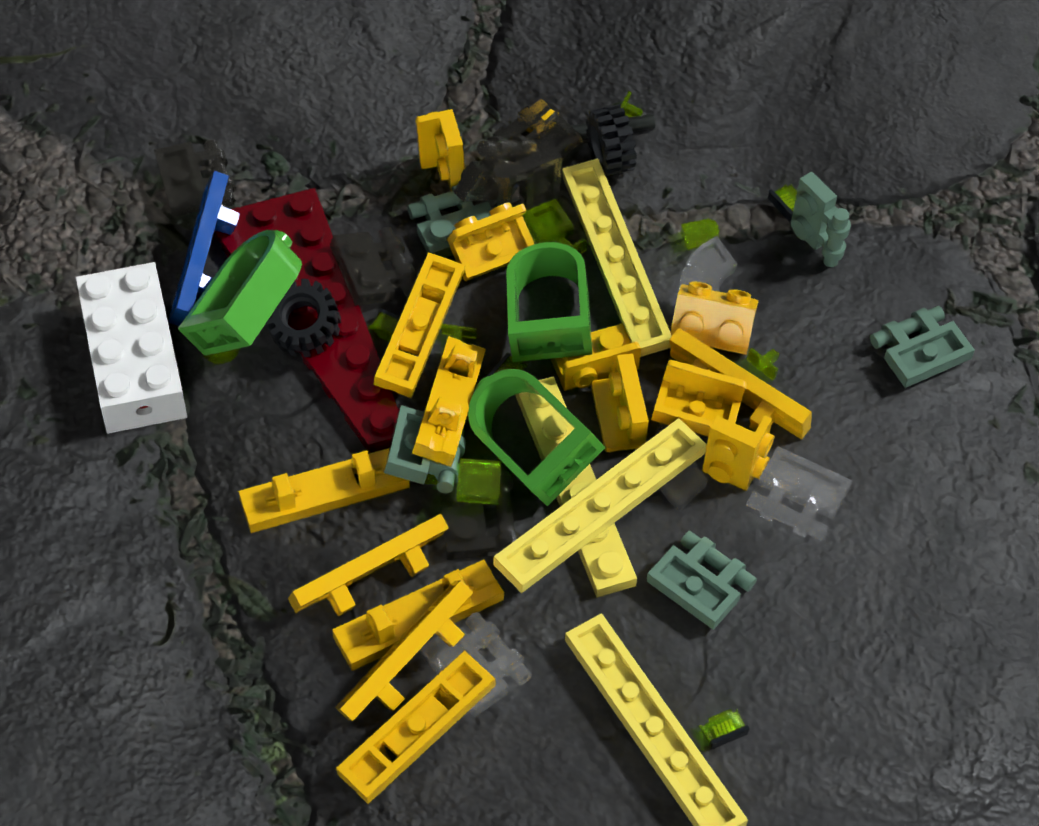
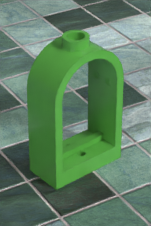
M265 230L257 233L241 244L221 266L178 327V330L204 356L251 346L301 270L302 261L291 250L292 240L290 237L279 230Z
M556 242L538 243L519 251L510 260L506 271L508 336L512 361L521 362L591 355L592 338L589 292L585 262L582 255L573 247ZM546 276L567 278L579 287L580 316L519 321V295L527 284L538 278Z
M507 369L483 378L477 384L470 400L468 418L473 432L546 506L606 448L552 393L526 371ZM524 392L535 393L544 398L574 428L529 475L496 443L492 434V420L498 407L509 397Z

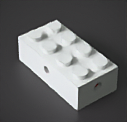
M155 262L77 276L76 281L106 433L109 434L187 418L181 381Z

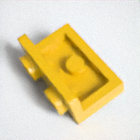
M508 202L490 210L489 217L477 221L476 216H471L454 224L455 230L449 235L447 241L456 262L465 265L464 281L507 266L515 254L528 246L534 245L523 218V214L527 211L524 204L512 207L511 203Z
M693 281L689 282V285L682 284L677 295L670 333L673 335L680 328L711 348L747 355L758 300L751 298V294L741 290L731 289L727 293L712 290L711 285Z
M669 360L651 420L670 425L679 418L694 433L708 437L710 426L717 415L736 423L747 383L744 380Z
M717 415L709 429L702 471L708 473L718 482L729 483L747 491L754 478L759 480L762 478L769 464L770 457L767 455L775 439V436L770 434L772 418L765 415L757 430L753 432Z

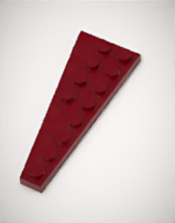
M312 188L231 209L240 213L237 226L232 234L214 231V235L221 243L222 250L227 257L257 233L265 230L282 231L292 240L290 248L302 261L301 270L295 279L297 286H301V279H309L311 286L317 281L321 283L323 290L327 288L331 292L341 317V323L338 324L340 328L339 335L332 334L334 343L330 347L326 343L322 344L324 352L317 354L316 349L310 350L311 357L304 358L302 352L299 351V353L303 357V362L307 368L311 369L322 383L323 390L329 398L332 397L344 414L345 421L368 453L390 448L399 410L391 390L373 385L375 374L381 362L316 189ZM300 307L290 314L288 325L295 330L307 329L316 322L318 313L312 307Z

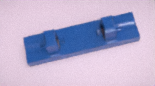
M217 171L213 172L204 188L169 315L168 323L177 326L181 325L193 308L195 300L200 298L213 279L203 274L214 231L231 235L239 219L240 213L221 205L229 176Z

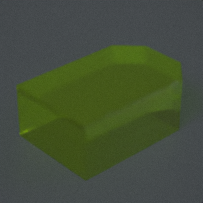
M709 218L681 225V235L687 250L714 245L719 238L720 230L716 221Z

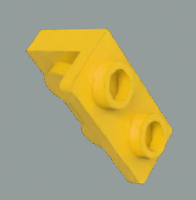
M453 109L417 116L415 123L421 169L438 167L441 181L448 180L451 191L453 186L462 183L466 185L463 142Z
M623 323L591 332V355L551 359L564 391L576 387L586 388L591 386L592 381L609 378V373L615 372L617 355L633 353L636 369H639L640 345L638 342H630Z
M633 353L617 355L615 372H610L608 379L592 381L591 384L606 452L641 447L646 443L649 423Z

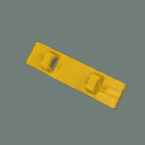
M428 252L375 374L373 385L412 398L464 274V264Z
M678 328L669 339L671 346L670 356L675 360L746 381L747 385L741 402L755 410L749 418V427L752 430H757L765 415L772 418V424H778L801 440L810 430L812 411L682 329Z
M448 336L411 454L451 467L486 351L485 348L466 344L461 340Z
M388 448L368 454L367 450L352 454V459L289 477L287 473L271 478L272 482L238 491L250 532L254 533L410 488L409 480L384 473L389 452ZM356 473L358 474L359 484H357L356 478L354 476V474Z
M439 514L294 590L288 597V600L295 613H298L327 598L337 616H340L352 610L356 605L347 587L384 566L400 559L410 577L425 571L429 564L421 547L441 537L449 527L442 514Z
M483 559L462 570H454L434 583L384 606L374 607L368 610L366 614L332 629L333 638L351 671L382 658L454 581L462 580L474 593L449 618L453 623L503 601L504 591L493 576L486 561Z
M462 580L454 581L335 708L346 719L353 721L376 697L390 711H394L405 698L389 682L434 634L441 638L449 647H454L464 637L465 634L449 618L474 592Z
M464 650L336 767L337 775L369 804L496 686V679ZM384 746L398 757L395 761L392 762Z

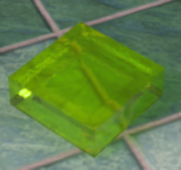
M556 198L531 208L523 214L527 228L537 244L555 242L574 233L573 223Z
M460 458L457 502L498 505L501 461Z

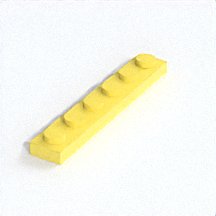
M599 159L563 168L564 182L630 342L639 343L641 348L640 357L671 348L669 339L672 335Z
M554 376L538 380L566 407ZM529 392L515 394L541 461H543L574 428L541 396ZM590 464L556 497L560 507L596 480ZM615 523L578 550L596 598L636 586L637 577Z
M678 418L496 554L493 565L522 594L702 457L706 452L707 444Z
M601 613L566 632L565 642L692 825L747 826V817Z

